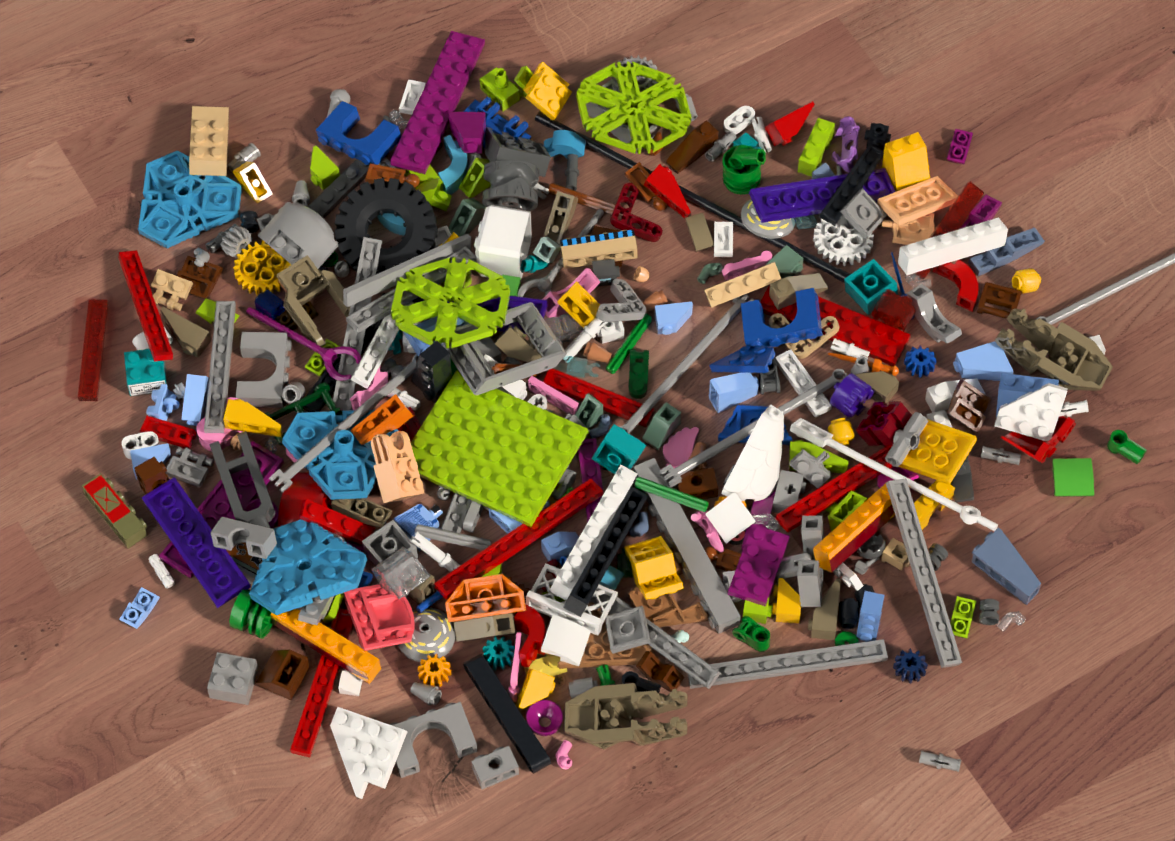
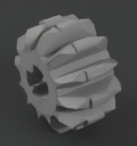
M241 226L231 227L226 232V235L222 237V250L227 255L237 258V254L243 255L242 248L247 250L248 244L252 241L251 234Z

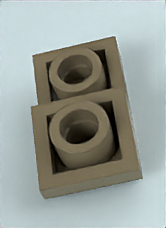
M699 213L686 217L685 220L696 252L714 247L704 214Z

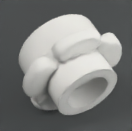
M182 382L178 385L175 384L173 392L178 399L182 398L184 400V385Z

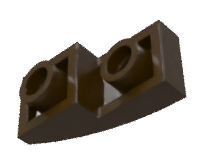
M310 301L302 305L311 319L319 315ZM287 310L275 318L278 323L290 330L299 328Z

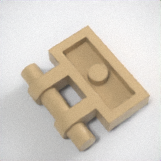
M158 269L151 284L152 288L157 289L155 293H152L155 303L157 305H165L170 310L181 311L183 305L178 303L179 298L187 299L193 283ZM164 292L172 295L170 299L162 296Z

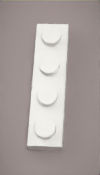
M791 349L775 357L777 366L798 395L816 386L814 380ZM823 393L805 403L815 418L830 411L832 405H830Z

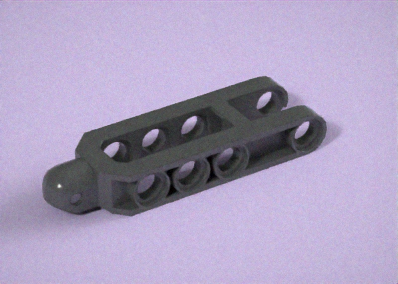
M244 431L237 434L244 456L229 462L225 460L219 441L209 444L235 519L270 528L269 522L274 517L275 510L247 432ZM247 468L250 470L261 501L259 508L248 512L242 508L231 474Z

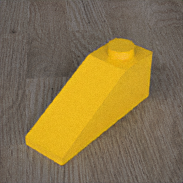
M228 399L223 418L226 429L282 437V428L278 422L248 402H244L241 399Z

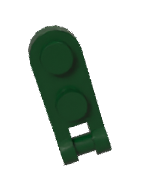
M630 349L628 391L629 395L634 399H641L647 394L649 350L640 352L636 351V349ZM636 359H643V363L636 362Z

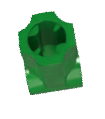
M738 145L730 156L728 163L737 170H741L744 165H763L766 161V152L764 149H748L743 145Z
M1122 430L1113 431L1107 443L1110 452L1120 453L1135 464L1142 460L1147 451L1129 439Z

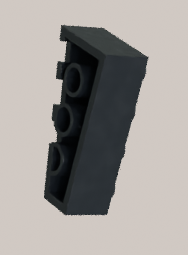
M438 341L419 354L411 382L423 392L424 397L428 401L432 400L434 403L437 402L452 379L450 352Z

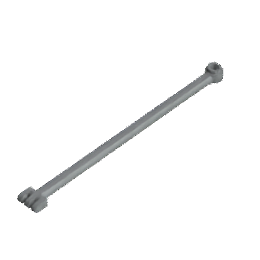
M1175 253L1048 317L1040 316L1036 319L1040 318L1053 325L1174 264Z
M747 294L733 299L732 302L735 304L623 426H619L620 428H623L630 434L636 425L741 311V303H745L749 299Z
M417 354L414 355L410 364L286 471L282 472L278 469L269 478L271 481L277 477L279 478L275 485L278 487L282 483L284 484L280 489L282 493L293 484L290 480L334 442L335 434L338 431L348 430L414 373L418 360Z
M843 369L834 370L831 377L777 409L783 415L789 413L835 386L837 382L841 383L847 376V373ZM758 420L676 468H673L671 464L659 471L660 475L664 476L666 482L669 481L668 485L670 487L679 484L682 479L681 475L751 435Z

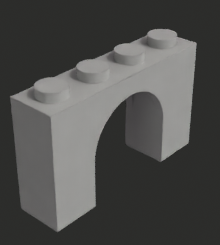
M242 332L240 345L242 358L268 359L276 365V370L271 377L263 381H237L236 398L248 402L254 407L283 408L285 400L282 397V391L285 388V384H289V373H286V369L290 368L288 351H291L292 342L288 340L287 333Z
M802 516L803 553L810 554L812 560L798 561L797 578L801 607H821L824 569L819 568V560H815L813 548L825 538L822 516Z
M461 702L449 703L444 708L432 709L421 716H411L406 721L389 724L408 731L395 762L401 778L420 772L419 762L413 749V742L417 735L425 730L439 729L444 731L451 738L458 758L477 752V743Z

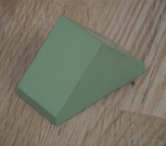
M588 393L575 415L587 429L591 430L603 415V404Z

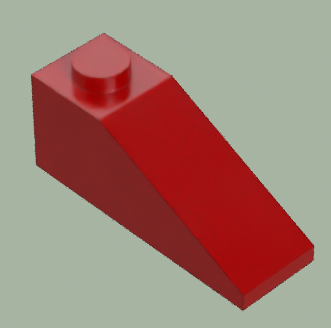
M813 101L765 127L774 146L779 144L784 146L792 142L791 138L798 134L814 107Z
M659 164L645 180L644 186L661 198L684 219L689 217L691 211L672 171L668 167Z

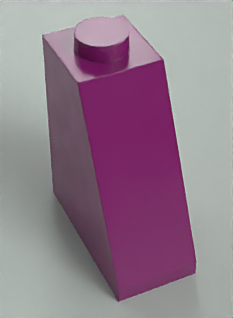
M449 112V128L464 153H482L486 131L485 112Z

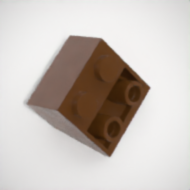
M290 649L274 650L255 685L292 700L310 668L308 657Z

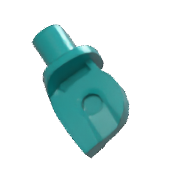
M529 255L526 259L522 260L520 271L522 273H534L536 270L548 267L549 263H546L536 255Z

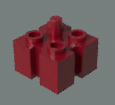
M892 401L888 405L885 402H874L867 412L869 416L867 419L862 420L856 432L868 446H880L882 444L884 446H893L896 431L899 429L903 430L912 414L901 401Z

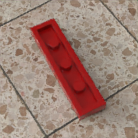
M305 499L302 503L299 519L308 523H316L323 527V529L362 545L364 539L375 531L374 527L309 499Z

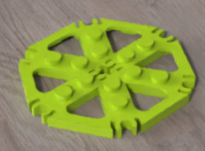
M627 61L626 67H622L621 63L618 62L616 68L615 63L583 79L580 88L577 90L576 99L583 129L586 127V132L594 130L591 137L595 138V140L635 154L637 148V153L641 154L642 148H645L649 154L652 148L654 153L684 136L688 126H690L691 114L684 87L681 88V83L674 85L675 78L671 77L672 75L635 62H632L631 65ZM641 75L658 83L640 92L636 76ZM608 77H614L617 79L620 92L597 85V83ZM669 98H674L678 101L681 114L657 105ZM592 102L610 110L595 118H589L586 104ZM627 122L632 141L625 143L609 137L608 133ZM648 122L669 129L671 134L659 141H654L651 138Z
M450 257L410 269L409 272H406L407 279L400 277V282L397 281L391 308L392 319L395 320L398 329L430 346L434 341H438L439 343H446V348L450 347V343L452 348L493 336V333H497L496 326L502 328L503 324L505 325L510 299L509 285H506V280L503 276L468 259L467 264L465 258L460 263L456 262V257L452 258V263H450ZM438 268L447 269L444 287L423 277V273L431 272ZM470 270H475L489 278L486 282L464 288L466 276ZM404 291H409L424 299V301L408 306L401 304ZM498 297L501 298L499 309L496 312H490L477 305ZM437 317L435 330L432 332H427L413 325L414 323ZM458 317L478 327L476 330L463 334L455 333Z

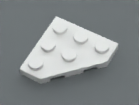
M1048 383L1042 386V388L1034 392L1031 391L1009 404L1006 403L1000 406L994 426L1049 441L1052 438L1068 388Z

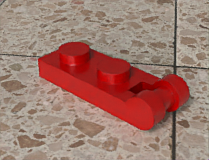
M146 416L139 431L140 433L154 432L157 434L159 441L184 449L191 448V441L197 435L194 429L151 416ZM181 434L185 435L184 439L180 438Z

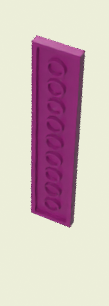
M454 31L450 32L390 160L392 166L426 174L449 124L448 113L455 111L483 50L485 39Z

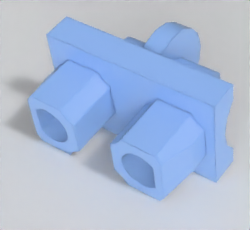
M161 384L160 389L152 391L151 397L156 404L155 406H148L146 411L148 416L167 421L169 413H172V409L176 410L179 408L180 403L175 400L176 395L167 388V384Z

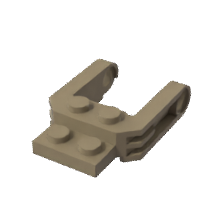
M307 255L279 272L276 277L287 291L284 308L304 336L322 347L326 342L323 341L322 336L317 331V326L302 305L321 294L323 290H327L345 317L349 316L350 306L346 307L343 304L344 288L333 272L318 270Z

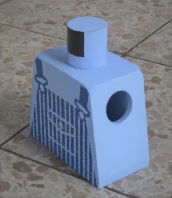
M418 504L395 517L394 521L411 539L412 536H415V527L418 524L439 529L437 518L443 512L437 505L427 510L422 504Z

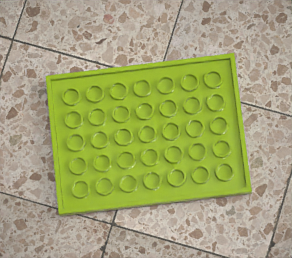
M456 371L412 440L411 447L418 465L420 477L532 527L589 431L581 425L499 389L474 395L461 373Z

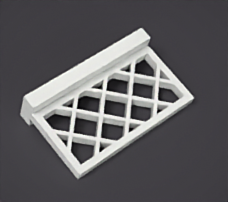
M545 563L533 588L526 595V605L550 617L556 615L573 621L590 630V633L598 636L602 624L618 596V592L598 585L597 591L592 596V598H596L598 604L589 607L587 605L582 616L579 617L563 608L566 601H556L554 598L556 595L549 592V585H552L555 579L547 581L545 574L549 571L557 577L561 569ZM546 586L548 594L540 595L536 593L537 589ZM607 594L611 598L609 601L601 603L599 595ZM600 608L602 615L598 618L593 616L590 611Z

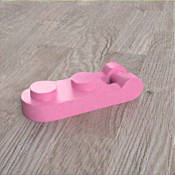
M764 251L761 253V256L726 264L722 269L724 279L730 280L764 266L772 259V253Z

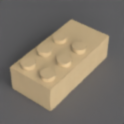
M192 106L189 156L190 175L227 176L229 107Z

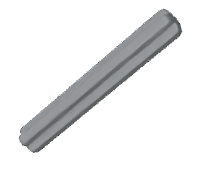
M419 524L415 527V533L418 531L423 537L479 550H485L491 545V541L488 539Z

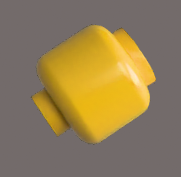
M1033 268L1018 270L1012 277L1013 288L1022 291L1021 294L1035 292L1041 283L1040 275Z
M845 418L835 419L828 426V432L833 434L832 439L845 446H849V442L855 438L852 424Z

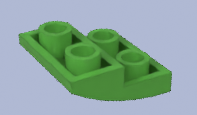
M1091 458L1052 459L1054 497L1094 496Z

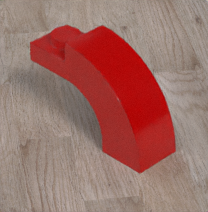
M957 260L955 264L949 262L933 267L934 273L951 280L958 287L959 293L956 305L973 312L978 296V281L972 269L961 260Z
M526 605V611L517 612L514 620L517 631L528 635L519 652L521 666L529 668L532 661H535L537 654H545L541 652V647L546 636V628L539 612Z

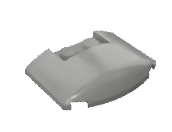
M287 202L258 234L263 241L291 265L308 255L317 269H319L338 247V242L334 239L332 228L318 213L304 205Z

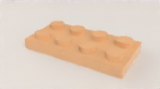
M936 176L879 198L877 205L899 226L958 203L959 196Z

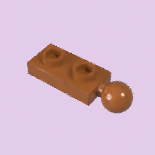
M640 162L625 172L624 175L639 189L640 195L647 203L653 200V206L658 211H663L667 208V204L644 186L645 180L650 174Z
M371 163L365 178L366 182L368 181L371 184L374 183V179L384 178V181H389L390 178L399 179L400 183L407 182L413 185L414 188L420 184L419 177L415 174L406 176V170Z
M713 547L704 548L710 561H717L716 568L724 571L736 570L741 557L740 553L725 548L724 552L717 553V550Z

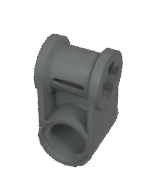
M774 358L772 359V364L768 365L771 370L767 373H759L761 395H764L765 392L780 393V380L777 363Z

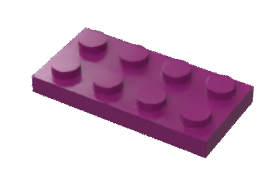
M752 524L731 581L728 595L766 606L790 536Z

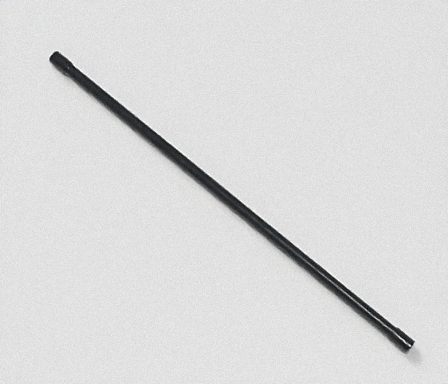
M541 111L535 117L536 122L548 128L568 130L578 134L586 140V147L628 169L637 164L555 119L552 121ZM644 167L649 174L653 172L648 168ZM679 185L685 199L729 222H733L734 225L753 234L744 226L741 217ZM757 236L780 249H783L786 245L803 257V261L843 283L844 279L851 275L781 238L769 239Z

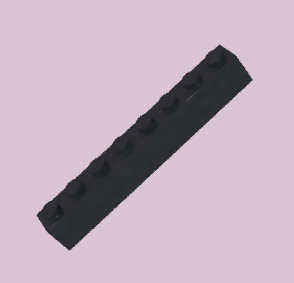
M632 486L630 487L563 608L579 617L582 616L648 495Z

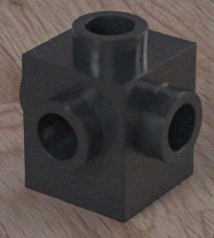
M871 123L870 130L866 129L864 140H867V147L869 144H872L884 151L885 143L891 140L892 134L888 133L889 126L881 123Z

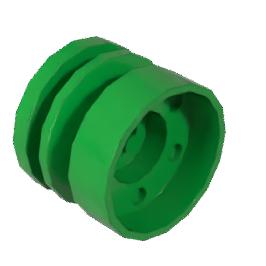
M743 145V146L747 147L748 149H754V148H752L751 146ZM734 146L724 153L722 159L723 183L732 193L740 195L749 194L750 189L760 186L761 165H744L741 170L731 167L728 160L737 147Z
M249 589L242 590L231 611L230 627L243 632L248 629L250 635L256 634V637L263 639L273 626L270 615L272 612L252 600Z

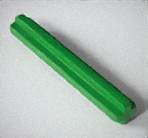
M645 313L643 319L638 321L607 364V372L614 374L630 353V349H633L652 322L650 315Z
M637 477L635 481V487L699 511L706 512L709 506V502L648 479Z

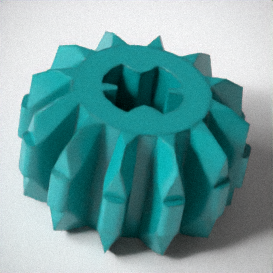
M494 636L493 642L487 640V646H483V656L490 666L493 665L494 670L498 666H501V669L504 670L505 664L511 667V660H513L515 646H512V641H505L504 636L500 640Z

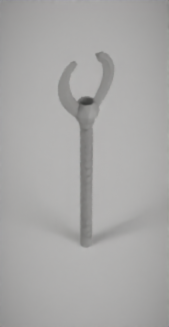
M602 209L597 210L577 238L590 233L591 229L594 228L604 215ZM560 258L559 262H557L556 266L553 267V270L546 277L534 279L523 284L518 291V297H523L529 289L537 286L541 292H545L546 296L551 291L554 278L563 268L562 258Z

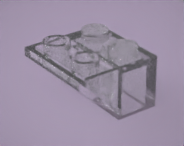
M404 547L371 569L381 588L398 599L407 596L412 589L430 577V574L413 553Z

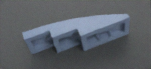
M1032 228L1007 237L1005 246L974 256L969 259L968 263L976 275L980 276L1022 257L1044 244L1045 241L1036 228Z

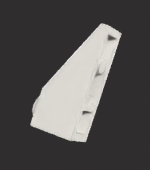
M977 378L965 380L985 394ZM960 380L946 381L927 388L925 400L932 413L949 409L953 393Z

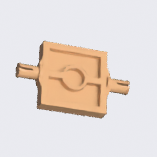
M935 213L927 214L899 226L894 221L884 219L882 221V227L893 228L892 243L908 245L932 238L933 234H945V228L934 227Z

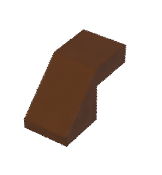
M646 651L636 665L648 680L660 684L662 688L669 692H672V689L677 690L685 678L673 665L662 664L651 651Z

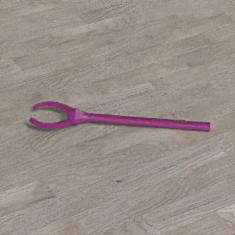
M251 307L246 311L252 317L279 332L287 333L291 339L320 354L327 372L336 380L346 381L352 377L350 374L342 375L334 369L332 362L336 360L337 354H349L356 359L357 364L361 361L359 352L354 348L345 346L323 348Z

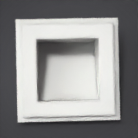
M342 670L339 693L359 696L362 679L348 671Z

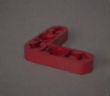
M633 183L624 184L610 218L611 224L620 230H634L635 236L647 241H659L663 230L658 224L631 214L639 189ZM628 190L631 191L630 197L626 196ZM620 203H626L629 208H623ZM619 213L623 214L621 221L617 220ZM632 223H637V224H639V225L641 226V228H640V229L634 228V227L632 226Z

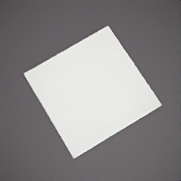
M735 492L705 514L725 543H728L756 522Z

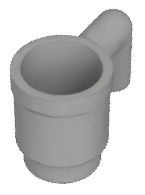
M567 468L558 482L559 488L557 490L554 489L550 496L560 499L566 489L572 486L576 478V472Z

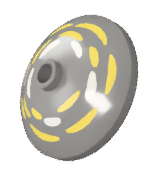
M751 199L744 204L741 211V220L744 226L753 234L763 238L776 239L784 237L793 231L796 224V218L761 223Z
M428 607L422 613H419L416 609L412 610L415 623L412 640L408 643L398 644L401 652L416 662H420L421 659L427 660V655L434 658L436 653L438 658L446 656L451 651L456 639L454 623L448 622L447 614L436 608ZM424 627L429 628L427 631L422 630Z

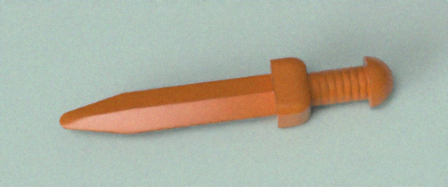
M828 353L830 356L855 363L857 359L843 354ZM876 358L874 362L867 361L868 367L872 368V372L884 371L893 376L899 373V368L896 365L892 367L882 364V361Z

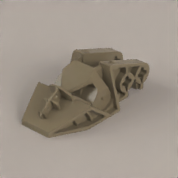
M1024 308L1022 310H1011L1007 318L1008 322L1028 340L1023 342L1017 341L1014 338V331L1009 328L1006 331L1002 328L995 339L996 344L1030 374L1038 369L1052 379L1059 380V386L1068 388L1067 390H1101L1113 366L1093 340L1063 322L1055 328L1040 318L1038 320H1029Z
M635 683L595 686L565 702V732L603 750L624 741H633L639 746L681 737L687 734L686 719L672 717L669 723H660L656 719H651L650 722L638 723L633 718L640 717V719H643L644 717L684 708L687 706V693L677 691L676 689H672V692L668 695L657 693V691L638 692Z

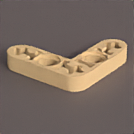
M779 313L772 315L769 319L771 328H780L775 324L776 320L780 321L783 327L790 324ZM827 316L821 320L822 329L826 334L820 336L817 342H813L811 339H804L796 343H785L789 350L793 351L797 358L804 359L838 332L839 323L836 318ZM827 323L833 324L834 327L832 329L829 328ZM800 346L804 349V352L801 353L797 348Z

